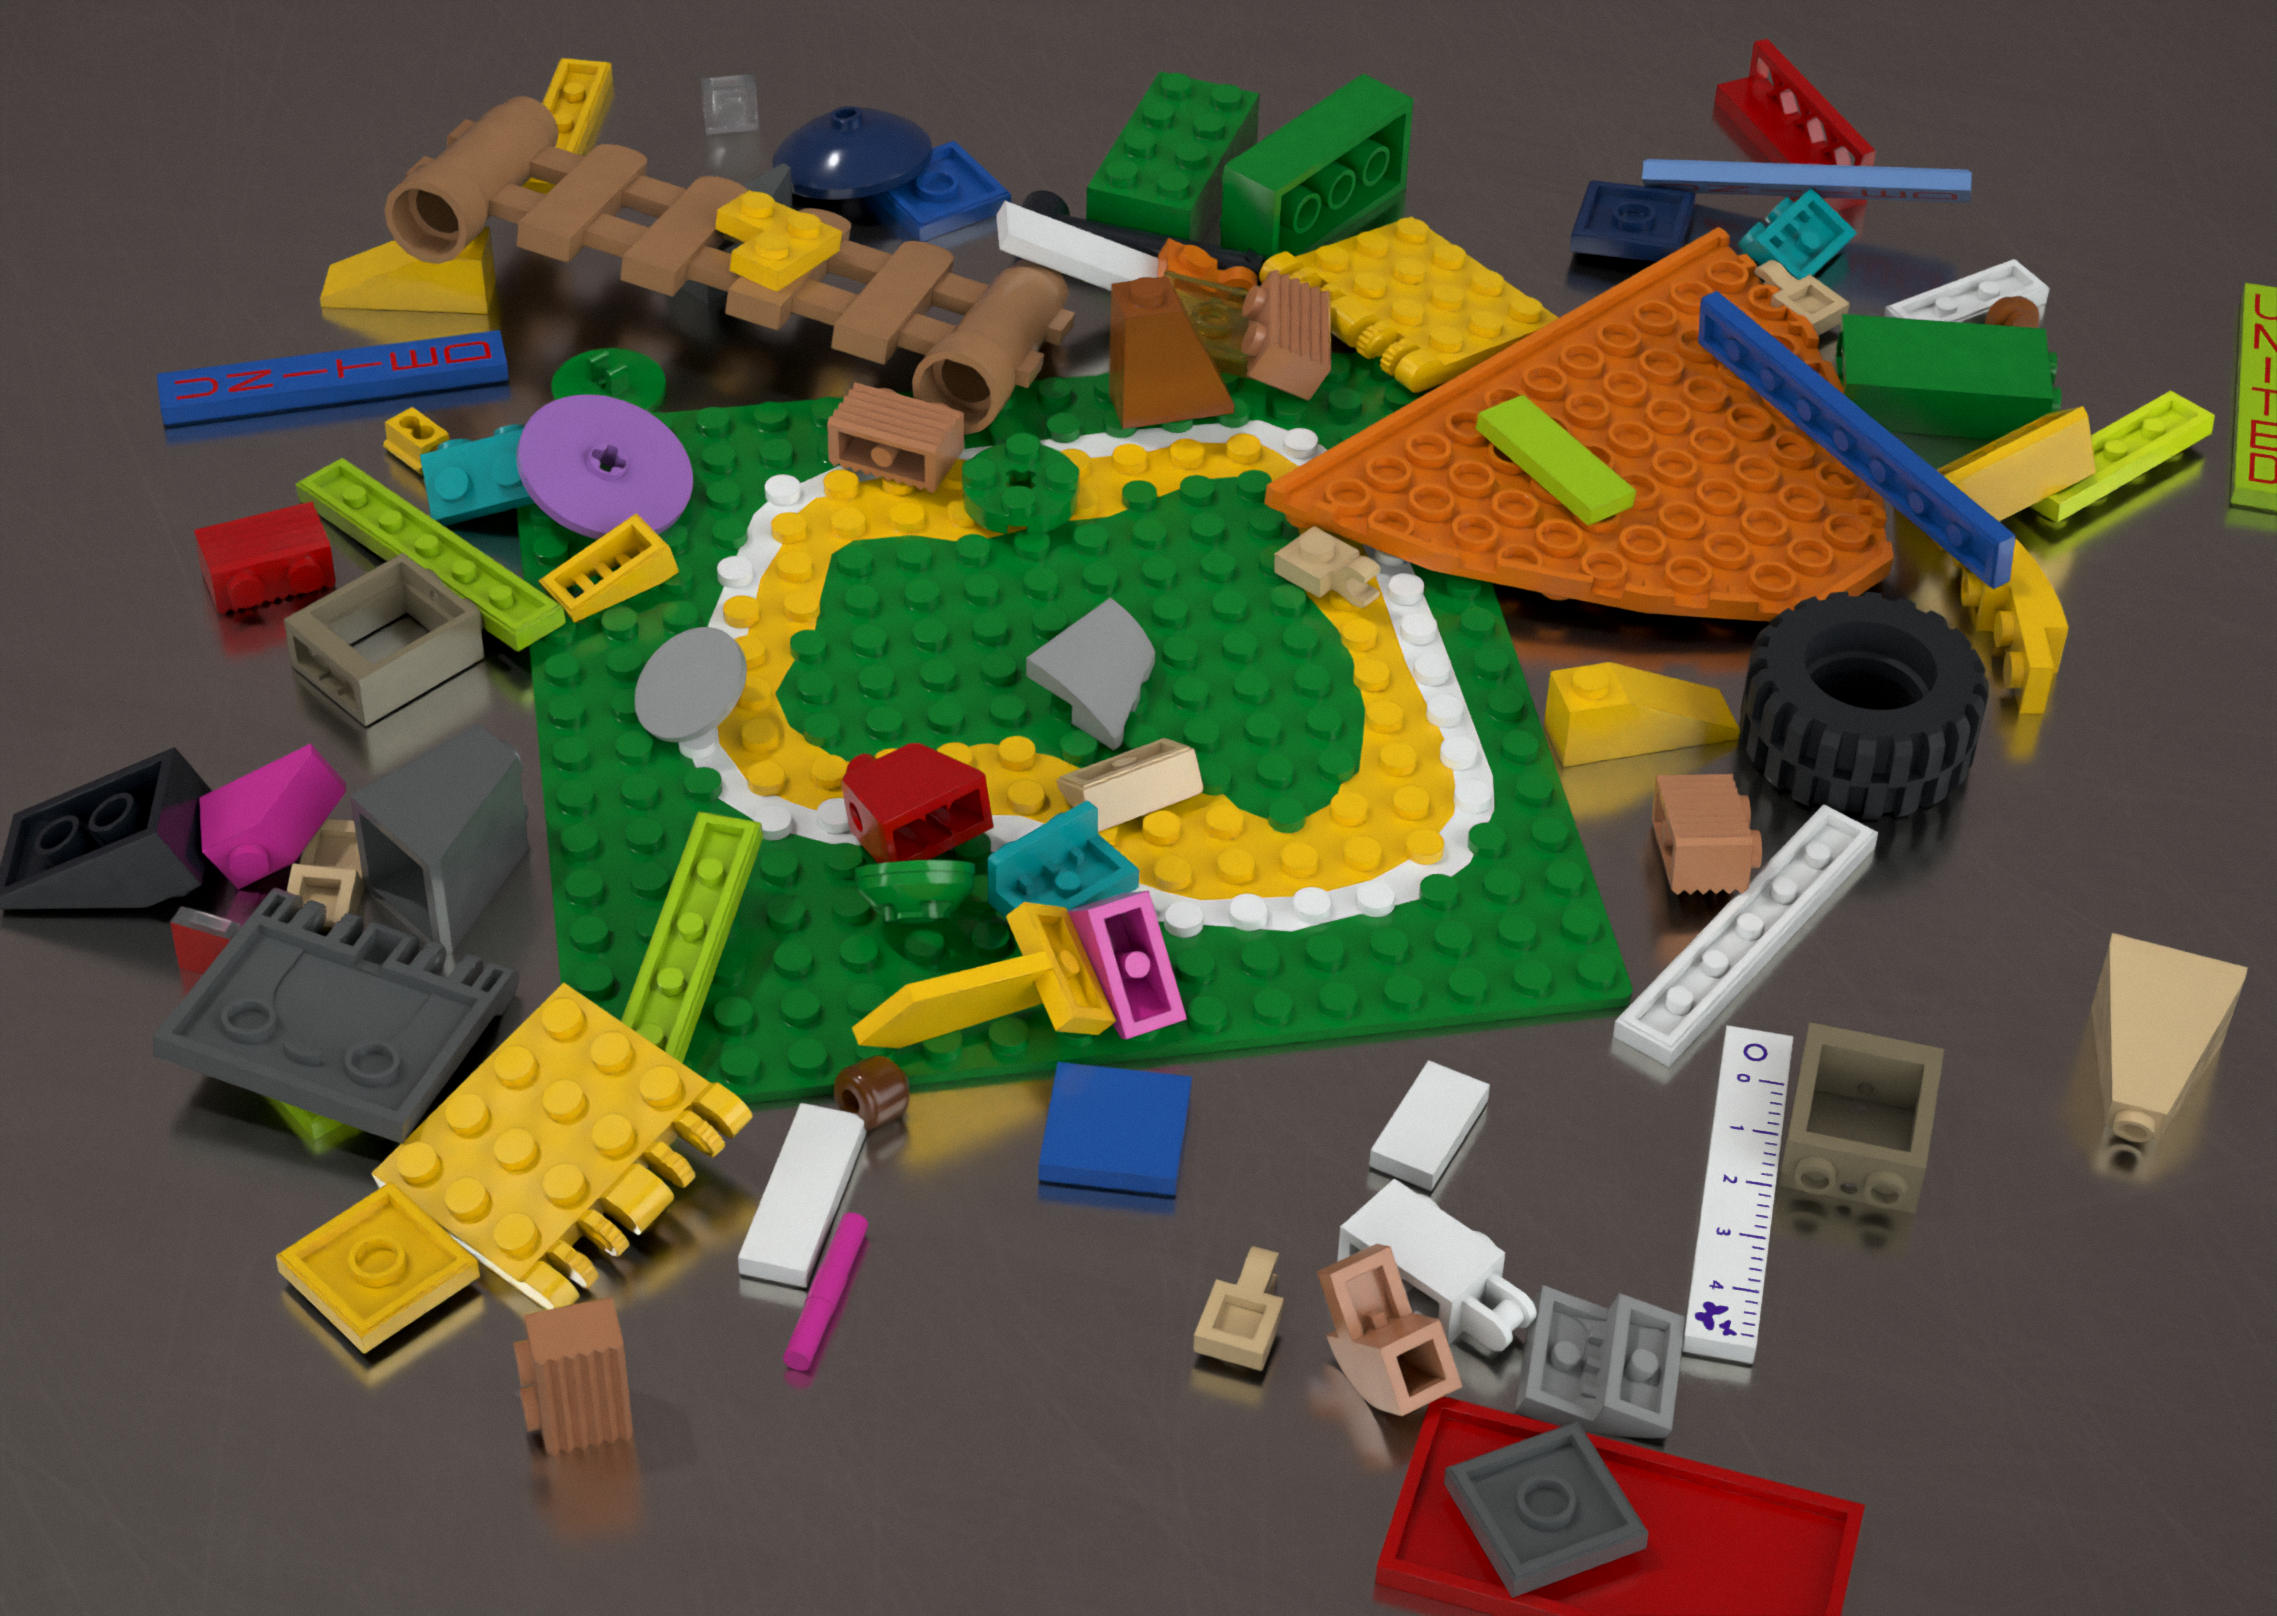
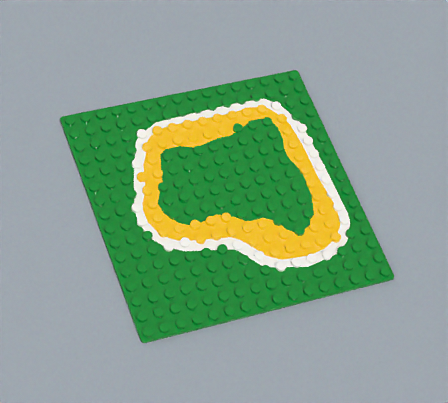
M1358 352L1331 353V370L1309 401L1247 377L1248 369L1246 367L1248 362H1219L1216 364L1234 402L1233 414L1122 429L1109 396V372L1100 375L1067 378L1049 377L1044 380H1033L1028 388L1015 384L1009 401L994 421L980 432L964 435V450L936 491L932 493L926 488L919 490L915 485L908 487L904 481L897 484L894 479L887 481L883 476L876 478L872 472L865 475L862 470L855 472L851 467L844 469L840 464L832 465L829 461L827 424L829 417H833L834 410H838L839 403H843L844 397H822L815 400L781 403L764 402L758 405L724 408L707 407L701 410L666 413L650 412L676 435L688 455L693 472V488L683 514L670 528L658 534L670 547L679 572L653 588L575 623L564 612L566 624L529 645L561 985L566 983L621 1021L698 811L760 822L762 824L764 836L683 1064L710 1083L718 1082L738 1096L745 1104L834 1094L835 1078L843 1068L875 1055L890 1058L906 1074L910 1086L1055 1070L1057 1062L1100 1065L1616 1008L1628 1005L1632 999L1633 992L1630 978L1492 583L1431 571L1318 526L1315 527L1359 550V556L1369 557L1380 566V573L1366 582L1371 587L1379 590V597L1366 607L1359 608L1352 605L1341 594L1332 589L1319 598L1274 573L1275 553L1310 528H1299L1291 525L1286 520L1285 513L1274 510L1264 504L1266 486L1426 394L1425 391L1413 393L1399 383L1395 376L1392 377L1381 369L1382 367L1379 366L1382 356H1375L1374 359L1370 358L1369 360ZM913 391L896 392L899 395L914 398ZM1013 434H1032L1038 437L1041 445L1060 451L1079 468L1080 484L1076 510L1067 522L1041 534L1027 535V526L1016 527L1008 525V534L988 530L971 519L965 511L962 490L963 463L989 447L1005 444L1007 438ZM600 463V469L610 472V466ZM536 503L517 508L523 580L547 595L538 581L598 539L578 534L562 526L542 511ZM618 565V566L612 568L611 570L614 572V571H616L618 568H620L621 566ZM599 575L589 578L594 585L603 580ZM577 584L566 588L574 598L584 593ZM1109 598L1116 601L1137 621L1155 650L1154 666L1148 680L1142 682L1140 686L1139 703L1135 712L1130 711L1124 725L1123 742L1115 750H1112L1073 725L1072 705L1026 676V658ZM712 627L726 632L742 648L747 664L745 685L733 710L713 730L691 741L667 742L653 736L640 723L635 710L637 682L648 660L665 642L689 629ZM1163 738L1194 748L1203 783V791L1200 794L1098 832L1102 838L1139 869V888L1132 892L1148 890L1150 892L1187 1017L1186 1020L1129 1039H1121L1113 1024L1099 1035L1055 1031L1044 1003L900 1049L858 1045L852 1027L905 985L1023 956L1007 919L988 903V858L1002 845L1023 837L1047 823L1055 815L1067 812L1073 808L1058 789L1056 780L1060 779L1059 776ZM909 743H920L985 773L994 828L930 859L965 861L975 864V888L967 899L950 914V920L928 924H888L884 922V916L870 907L857 893L855 869L878 863L851 832L841 781L846 774L848 764L860 754H871L878 759Z

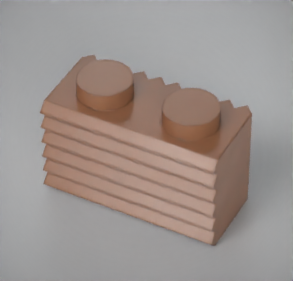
M1279 270L1270 271L1261 286L1254 285L1249 290L1242 307V316L1248 319L1246 325H1249L1241 346V352L1248 355L1246 360L1248 362L1246 376L1309 401L1331 370L1330 294L1328 290L1320 292L1318 286L1310 288L1308 282L1300 284L1298 278L1290 280L1289 274L1280 275Z
M854 382L853 389H849L848 396H844L843 403H839L838 410H834L833 417H829L827 424L829 461L833 466L840 464L844 469L851 467L855 472L862 470L865 475L872 472L876 478L883 476L887 481L894 479L897 484L904 481L908 487L915 485L919 490L926 488L930 493L936 491L964 450L963 412L951 409L943 403H928L899 395L888 388L877 389Z
M1733 774L1657 775L1655 777L1652 824L1671 890L1677 895L1683 890L1691 895L1696 890L1705 894L1711 889L1717 894L1724 889L1730 894L1737 889L1742 894L1749 889L1751 868H1760L1762 839L1759 830L1750 829L1751 808L1749 797L1738 794L1737 788H1735V781H1733Z
M613 1297L523 1314L527 1340L513 1342L521 1387L533 1384V1386L519 1388L527 1432L541 1429L546 1453L554 1457L560 1450L570 1453L574 1447L584 1451L589 1444H592L599 1448L604 1440L611 1444H614L618 1438L628 1442L633 1435L624 1342Z

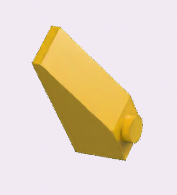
M484 226L483 231L453 260L440 264L423 262L409 255L395 240L333 263L329 266L321 293V307L488 314L496 282L490 227Z
M1612 662L1550 671L1544 728L1562 767L1739 739L1740 728L1721 691L1717 688Z

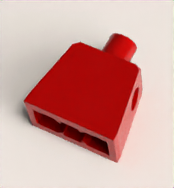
M909 743L878 759L871 754H860L848 764L846 774L841 781L851 832L877 863L930 860L994 828L985 773L920 743Z

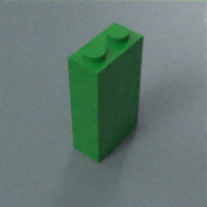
M1842 314L1834 363L1835 371L1843 386V394L1889 432L1996 440L2048 413L2060 411L2061 388L2052 387L2057 372V353L2048 352L2047 335L2044 328Z

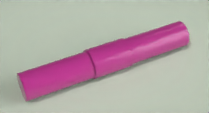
M849 1212L842 1216L824 1261L819 1267L805 1299L804 1308L783 1355L784 1363L794 1370L805 1371L810 1368L830 1317L834 1314L847 1283L848 1274L868 1229L867 1220L857 1213Z

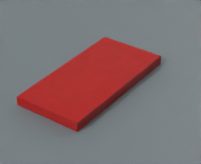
M1443 1396L1428 1405L1377 1563L1375 1584L1493 1616H1841L1865 1504L1586 1433L1649 1532L1646 1549L1512 1598L1444 1485L1445 1468L1562 1426Z

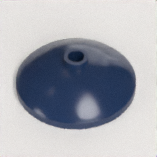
M846 106L818 116L791 133L776 150L772 159V166L775 168L784 163L791 167L792 193L816 199H852L886 192L913 180L928 167L932 160L933 152L930 136L913 121L878 109Z

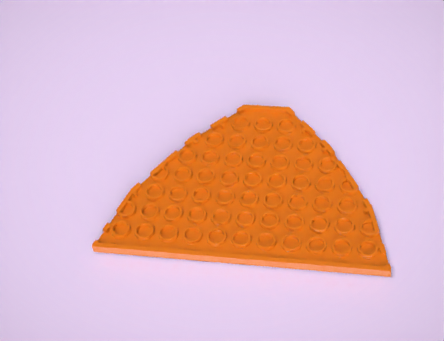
M1720 227L1266 486L1264 502L1268 507L1285 513L1286 520L1295 527L1311 528L1318 526L1431 571L1541 592L1545 597L1552 600H1567L1571 598L1649 614L1770 622L1787 608L1794 611L1796 604L1814 596L1821 601L1834 592L1848 591L1849 596L1861 595L1889 576L1894 559L1892 543L1887 541L1885 533L1887 516L1883 497L1698 343L1701 298L1718 291L1843 393V386L1832 363L1823 360L1818 350L1820 339L1813 324L1805 316L1795 313L1783 304L1778 308L1770 305L1772 295L1781 290L1777 286L1765 285L1755 274L1757 264L1747 254L1737 255L1729 247V234ZM1520 395L1526 396L1637 490L1633 507L1588 526L1476 429L1478 413Z

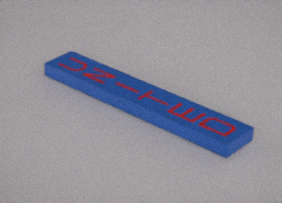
M500 330L157 373L163 425L509 380L507 360Z

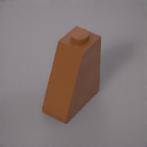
M1168 276L1156 278L1142 277L1134 281L1111 284L1109 396L1122 429L1234 413V402L1222 374Z

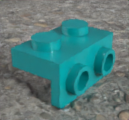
M513 424L503 426L494 431V436L476 441L469 439L448 440L439 444L436 451L421 454L420 459L431 518L443 526L534 504L535 502L522 484L516 460L517 446L525 425Z
M1088 800L1067 812L1055 815L1047 823L1023 837L1002 845L988 858V903L1005 918L1023 902L1066 907L1067 911L1122 893H1129L1139 888V869L1098 834V808Z

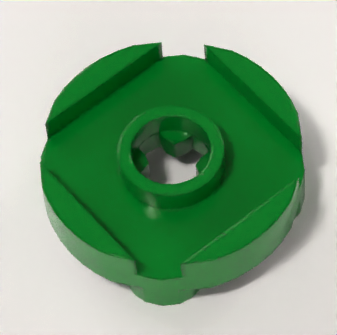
M1013 434L1007 438L1005 444L989 447L963 463L962 490L965 511L971 519L988 530L1008 534V525L1016 527L1027 526V535L1041 534L1067 522L1076 510L1080 484L1079 468L1060 451L1041 445L1038 437L1032 434Z

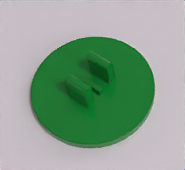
M622 348L596 349L576 355L558 368L552 379L553 400L568 396L585 394L608 396L629 402L650 413L660 405L665 397L666 379L659 364L642 353Z

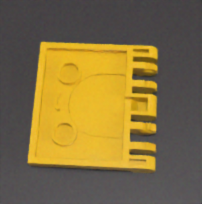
M1412 216L1371 231L1362 232L1359 235L1331 245L1322 246L1296 257L1287 251L1276 254L1266 260L1259 273L1261 283L1264 282L1270 271L1279 270L1280 275L1289 274L1290 280L1298 278L1300 284L1308 282L1310 288L1318 286L1320 292L1328 290L1331 307V333L1348 346L1356 347L1357 352L1369 360L1370 358L1374 359L1375 356H1382L1380 359L1381 364L1379 365L1382 367L1381 369L1392 377L1395 376L1399 383L1413 393H1419L1450 381L1559 318L1544 308L1538 300L1528 297L1506 282L1500 274L1489 270L1467 255L1461 247L1451 244L1429 229L1426 223Z
M563 983L371 1174L379 1188L392 1181L476 1260L543 1310L572 1305L580 1298L576 1288L562 1274L586 1289L599 1278V1273L595 1270L596 1268H594L592 1262L572 1247L582 1235L605 1252L616 1257L620 1256L629 1246L626 1236L623 1235L616 1225L603 1216L604 1213L631 1232L640 1235L674 1200V1195L669 1187L658 1176L649 1171L648 1167L683 1189L696 1177L688 1161L669 1147L678 1136L703 1154L705 1153L708 1157L711 1156L713 1158L725 1147V1142L718 1132L728 1138H734L753 1116L747 1105L730 1090L718 1082H708L566 983Z

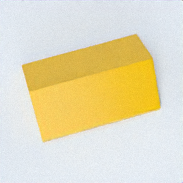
M2084 406L2048 413L1936 470L1996 520L2001 521L2096 473L2089 417ZM1932 539V541L1936 544L1940 551L1944 549Z

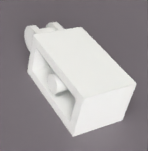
M1396 1179L1388 1183L1340 1226L1337 1262L1376 1243L1390 1246L1412 1313L1440 1319L1449 1345L1464 1331L1489 1349L1503 1351L1512 1342V1331L1516 1327L1527 1328L1537 1317V1311L1532 1300L1523 1291L1502 1278L1505 1260L1504 1251L1496 1247L1486 1235L1478 1231H1472L1442 1211L1432 1199L1415 1193Z

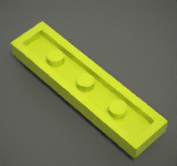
M2170 390L2091 435L2096 469L2095 474L2029 507L2058 523L2211 435L2215 415Z

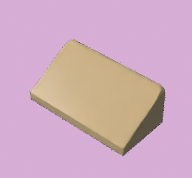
M1166 738L1059 776L1060 779L1056 780L1058 789L1073 808L1087 800L1098 808V832L1196 796L1203 791V783L1194 748Z

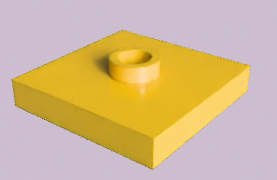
M392 1181L275 1255L278 1271L364 1354L480 1277L478 1260Z

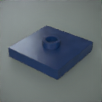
M1589 181L1571 233L1570 252L1658 262L1684 247L1695 210L1696 193L1613 182Z

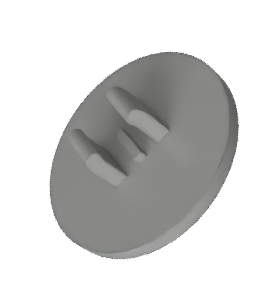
M712 627L689 629L665 642L648 660L637 682L635 710L643 727L658 739L675 743L699 738L717 727L733 710L745 685L747 664L740 645L726 632Z

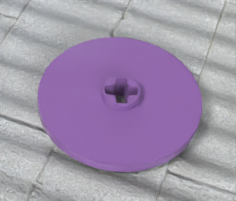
M585 394L554 400L531 416L522 431L517 446L516 460L518 473L522 484L532 500L542 511L562 526L593 539L601 538L636 513L657 534H660L670 528L680 518L691 496L693 488L692 467L688 455L676 435L649 412L620 399ZM600 463L610 466V472L600 469Z

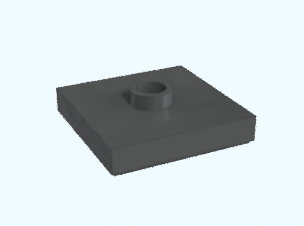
M1578 1421L1445 1468L1444 1485L1512 1598L1646 1549L1649 1532Z

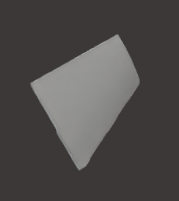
M1109 598L1026 658V676L1072 705L1073 725L1112 750H1115L1123 742L1124 725L1130 711L1135 712L1139 703L1140 686L1150 676L1155 663V650L1137 621L1116 601Z

